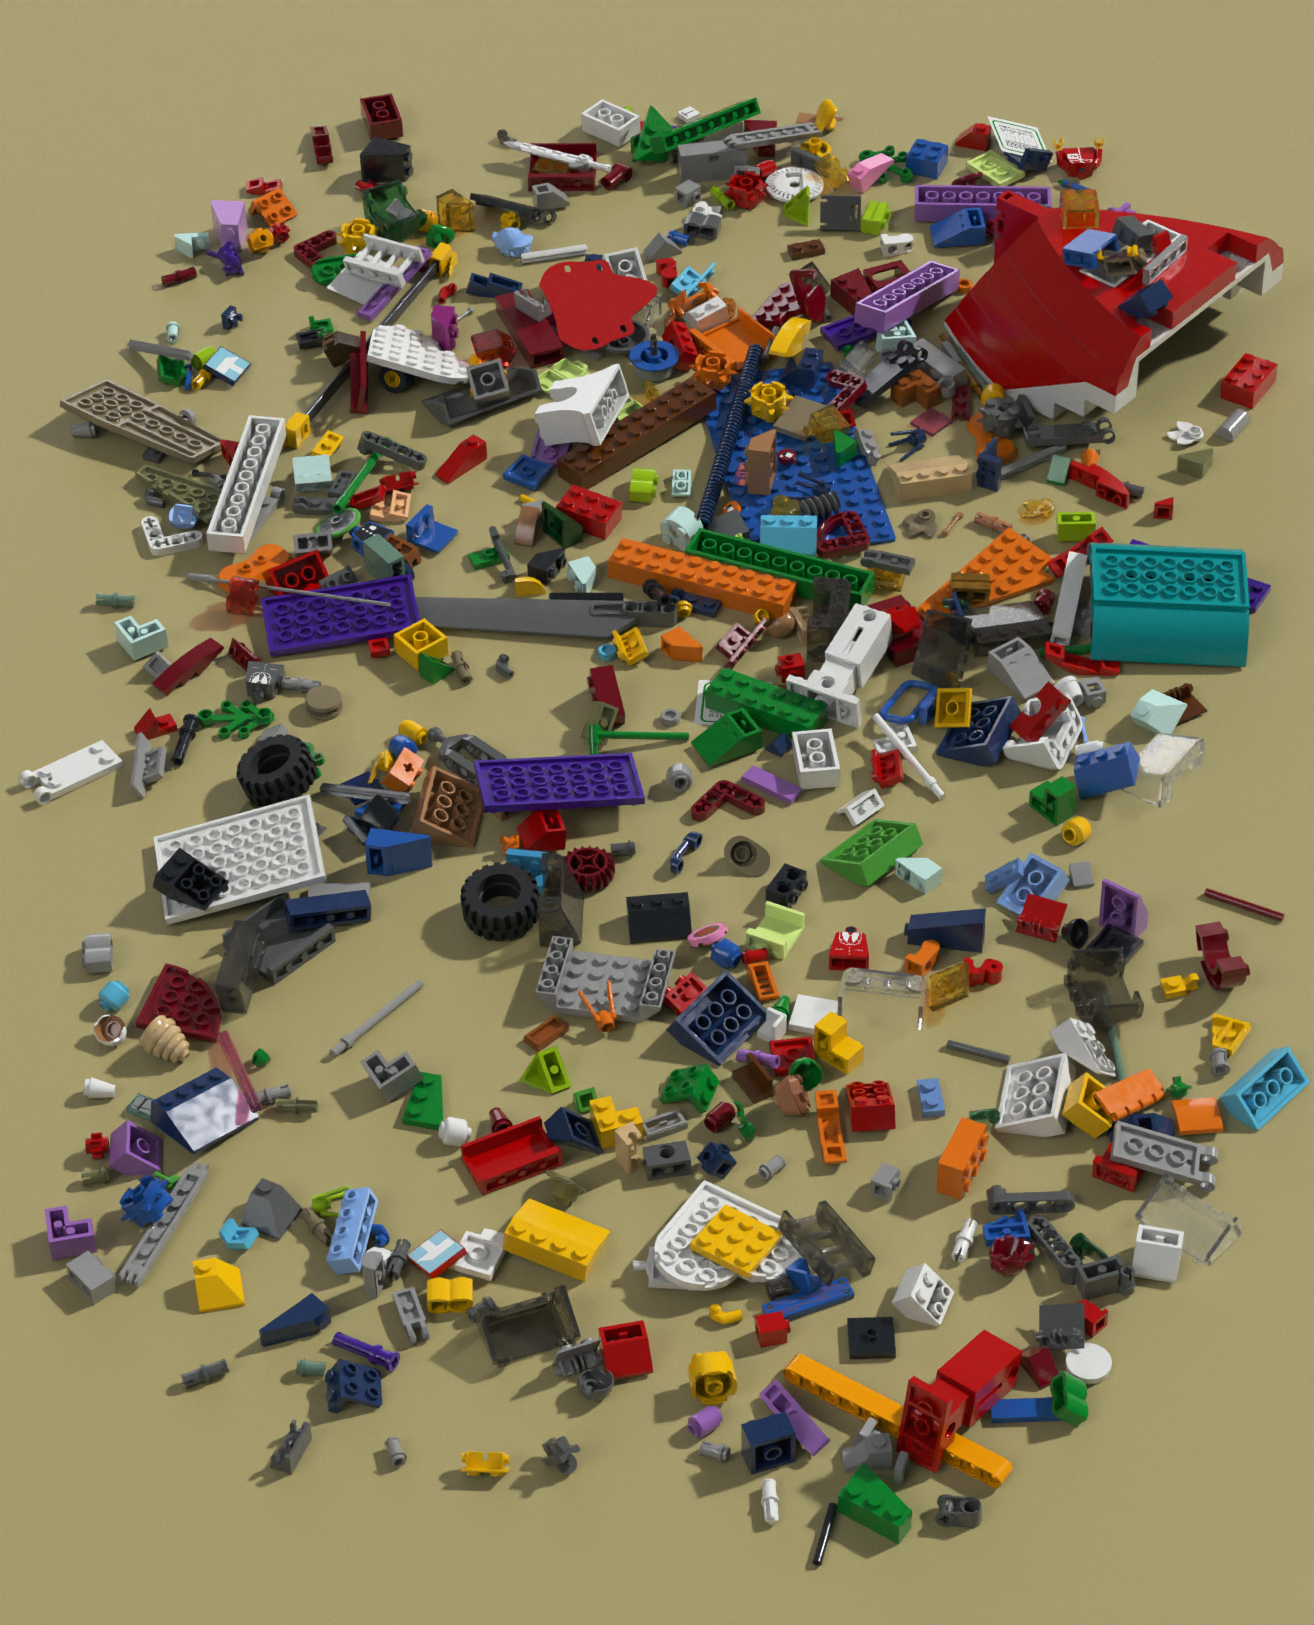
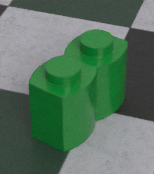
M1065 1371L1060 1372L1051 1379L1050 1391L1053 1396L1052 1413L1055 1417L1076 1427L1087 1420L1089 1413L1088 1405L1085 1401L1087 1397L1086 1384Z

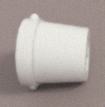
M1066 676L1055 685L1063 694H1070L1076 707L1083 703L1085 697L1078 680L1074 676Z

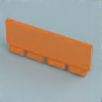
M1150 1068L1093 1094L1113 1121L1120 1120L1166 1098L1163 1086Z

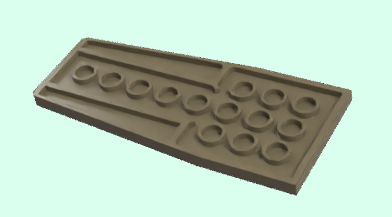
M104 379L60 400V407L69 413H74L82 419L94 423L96 426L108 429L111 433L120 434L189 464H194L221 450L220 440H223L222 438L179 417L176 413L108 379Z

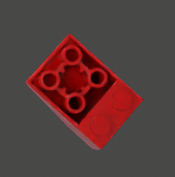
M876 1080L872 1083L863 1084V1082L856 1081L845 1085L852 1132L896 1129L895 1103L888 1082Z

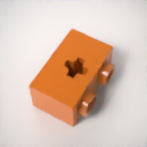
M404 747L382 784L393 791L405 792L407 790L410 792L416 783L413 780L414 777L417 779L423 771L421 765L424 759Z

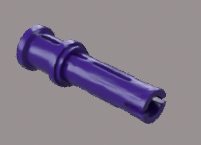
M339 1331L336 1332L332 1340L334 1346L365 1357L372 1365L379 1364L386 1367L387 1371L390 1372L396 1369L400 1360L399 1352L387 1351L381 1345L372 1346Z

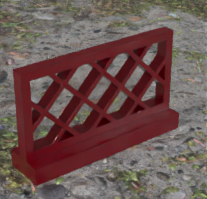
M360 331L357 354L350 353V413L368 414L369 410L366 331Z

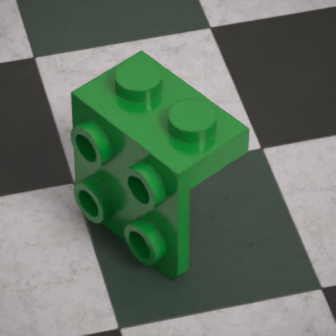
M707 1063L676 1069L671 1072L660 1101L662 1104L689 1099L699 1113L707 1112L720 1081Z

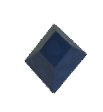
M560 1107L544 1122L547 1137L551 1141L599 1155L603 1153L591 1120Z

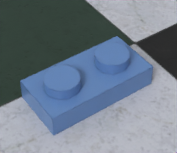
M1017 858L986 874L985 890L992 894L1024 877L1023 862Z
M939 1079L917 1080V1090L923 1118L945 1116Z

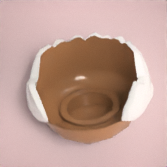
M101 1016L93 1029L96 1040L104 1046L119 1045L125 1040L127 1034L125 1023L117 1016Z

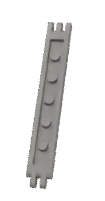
M810 122L730 134L723 139V143L729 149L735 148L739 150L817 138L822 135V131Z
M196 1161L192 1167L188 1166L170 1193L173 1201L162 1211V1218L156 1223H151L119 1273V1281L124 1282L126 1279V1283L132 1284L134 1282L135 1286H141L207 1181L209 1165L203 1164L201 1167V1163Z

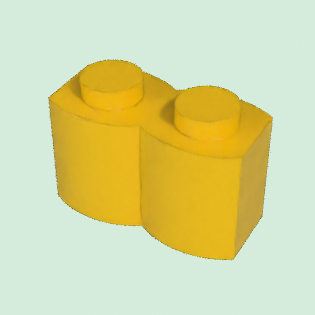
M437 1277L427 1280V1312L435 1314L450 1311L466 1313V1309L473 1306L472 1279L458 1277L449 1280Z

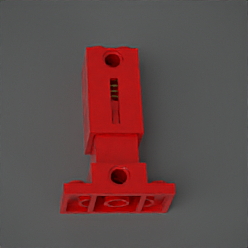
M983 1330L937 1370L936 1380L931 1385L915 1376L909 1379L896 1451L899 1453L900 1451L907 1452L910 1460L935 1474L940 1469L943 1451L954 1442L956 1430L963 1424L970 1428L999 1399H1002L1016 1386L1023 1351Z

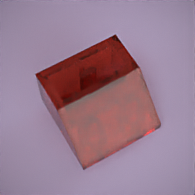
M498 329L473 334L470 337L476 356L479 359L491 361L500 358L504 370L517 354L511 336Z

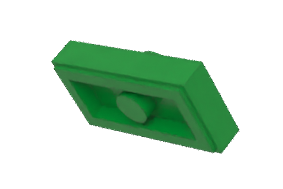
M496 547L468 554L469 561L474 570L502 563ZM504 547V549H505V551H506V553H507V556H508V558H509V560H510V556H509V554H508L506 548Z

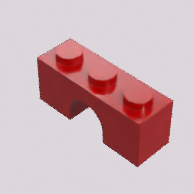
M671 320L661 337L663 341L675 346L679 352V360L673 367L689 372L692 368L689 365H694L698 356L696 347L687 325L683 322Z
M1049 681L1036 695L1041 702L1039 712L1034 716H1028L1022 711L1010 725L1028 743L1039 741L1045 731L1053 725L1058 716L1071 703V700Z

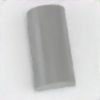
M1236 409L1219 427L1216 436L1233 442L1249 424L1250 418L1248 413L1243 409Z
M370 1251L361 1258L364 1290L369 1297L377 1299L386 1283L384 1260L381 1252Z

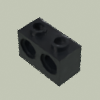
M784 863L766 888V902L769 901L787 908L795 905L799 895L805 892L808 887L807 871Z

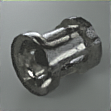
M788 1276L784 1277L783 1280L765 1282L766 1292L770 1301H775L777 1297L793 1295V1287Z

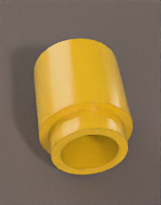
M404 720L399 726L398 732L414 741L416 746L426 742L428 731L416 722Z

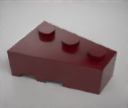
M613 665L590 668L589 676L586 679L592 703L593 701H601L619 708L613 726L625 724V711Z

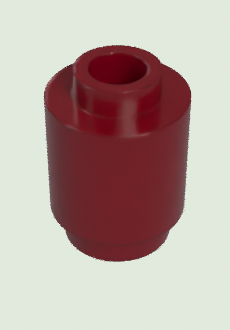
M720 1102L706 1114L704 1119L706 1128L713 1133L721 1131L735 1119V1108L728 1102Z

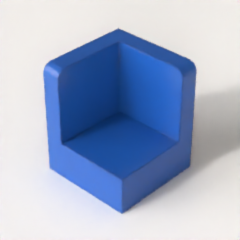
M800 1257L785 1268L790 1288L811 1293L824 1283L823 1277L811 1275L807 1259Z

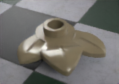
M923 509L918 513L910 514L902 522L908 526L910 537L924 532L927 537L933 538L937 532V524L934 521L935 514L930 509Z

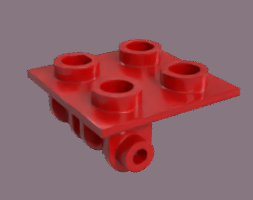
M1028 893L1021 916L1019 915L1017 918L1016 932L1056 943L1068 904Z

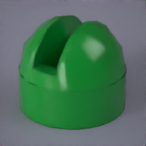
M261 1048L252 1055V1063L257 1067H263L271 1061L269 1055Z

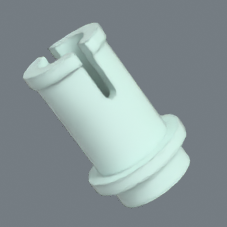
M171 321L166 325L168 332L167 340L170 343H176L180 326L177 322Z

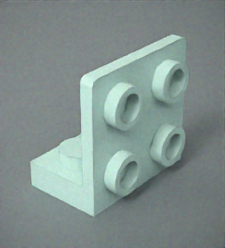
M329 455L294 457L292 459L296 493L330 489L332 475Z

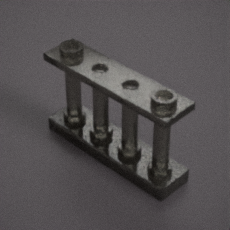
M826 1200L818 1203L815 1214L795 1220L787 1210L783 1211L777 1228L798 1253L807 1259L809 1266L826 1286L831 1285L835 1272L856 1268L862 1277L871 1274L876 1258ZM818 1224L822 1231L807 1234L802 1227ZM830 1238L835 1245L820 1249L814 1242ZM843 1253L848 1259L832 1264L827 1256Z

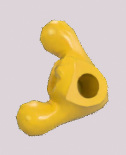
M825 99L819 105L816 122L813 123L822 133L824 128L829 131L835 130L836 119L834 116L838 108L835 107L830 99Z

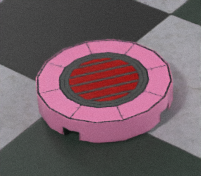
M724 922L712 923L693 931L688 935L687 940L691 947L697 948L700 943H703V946H707L722 939L725 933H728V929Z

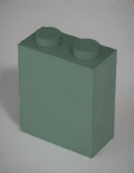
M376 534L363 541L365 570L376 580L406 575L404 556L381 535Z

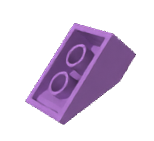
M1104 878L1102 880L1098 925L1105 927L1109 923L1139 937L1147 928L1148 911L1141 896Z

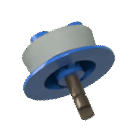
M653 333L650 335V341L639 343L632 348L629 358L635 366L636 374L640 378L651 383H657L669 378L673 374V366L679 360V352L672 344L657 340L656 334Z

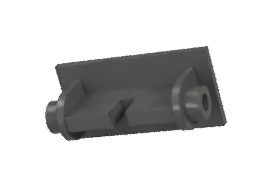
M349 565L319 580L320 588L318 589L353 584L359 581Z

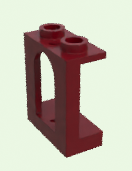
M902 260L863 269V277L871 292L874 293L908 274L910 271ZM894 269V276L896 278L886 281H876L873 279L875 274Z

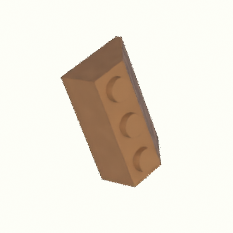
M776 429L751 438L749 446L746 445L745 456L748 457V460L745 462V471H748L745 477V485L748 486V493L770 495L776 475Z

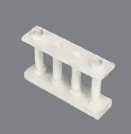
M369 234L363 235L367 246L357 258L346 256L343 259L347 273L403 288L406 284L403 273L413 261L420 263L425 261L421 249L416 246ZM371 250L378 251L370 262L363 261ZM386 253L392 255L384 266L377 264ZM399 257L406 258L398 269L391 268Z

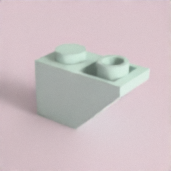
M589 556L568 562L566 576L569 581H572L576 592L590 593L596 583V566Z
M897 858L895 860V875L924 895L942 883V867L928 858Z

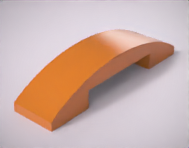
M836 1090L815 1091L816 1115L824 1164L847 1163L839 1118Z

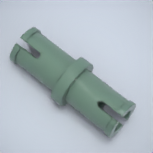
M96 593V605L113 606V608H117V606L134 607L135 595Z

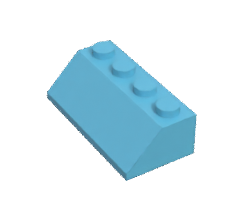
M1287 1046L1272 1049L1221 1095L1220 1099L1232 1117L1257 1131L1307 1086L1310 1081Z

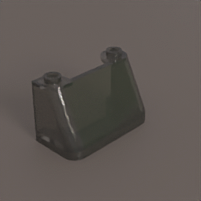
M565 1285L554 1287V1292L548 1294L545 1292L536 1298L501 1308L495 1306L492 1311L489 1310L488 1306L477 1309L474 1318L492 1365L502 1368L510 1365L511 1361L569 1344L572 1347L577 1345L576 1341L581 1338V1334Z

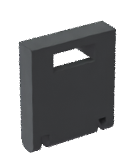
M820 195V199H827V202H820V223H827L826 225H820V230H860L861 195ZM851 205H858L857 220L850 221Z

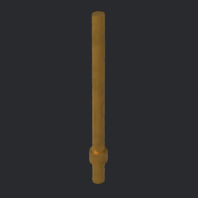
M945 333L939 335L942 342L949 340ZM962 360L961 365L966 368L969 387L981 400L982 386L979 381L974 379Z

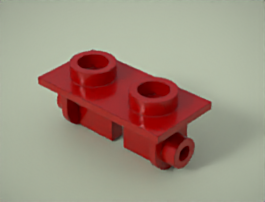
M411 470L398 473L399 480H396L395 474L383 476L382 479H379L380 485H383L386 489V494H392L393 490L401 488L404 491L414 489V485L419 484L414 481L416 479L415 471L412 472Z

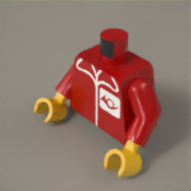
M1095 136L1094 145L1096 149L1094 147L1063 148L1062 150L1063 138L1060 137V144L1056 143L1054 138L1052 146L1057 150L1055 154L1058 167L1066 171L1069 177H1078L1080 180L1092 176L1093 170H1096L1102 163L1103 149L1101 147L1104 145V137L1102 136L1101 142H1097V136Z

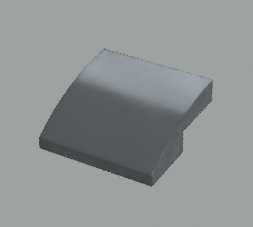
M737 509L713 518L709 531L733 537L736 534H742L743 538L750 537V531Z

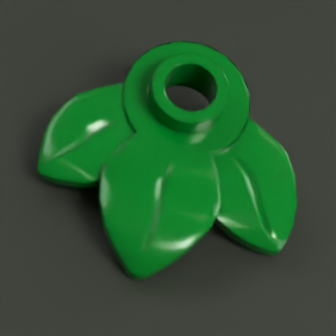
M734 1100L732 1102L736 1105L738 1111L735 1112V1115L741 1124L738 1126V1129L745 1141L750 1139L753 1141L756 1130L751 1122L748 1123L742 1105Z

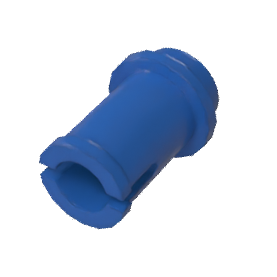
M670 230L667 236L675 243L685 246L690 241L689 235L678 233L676 230Z

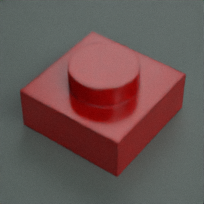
M387 637L368 640L371 658L390 656Z

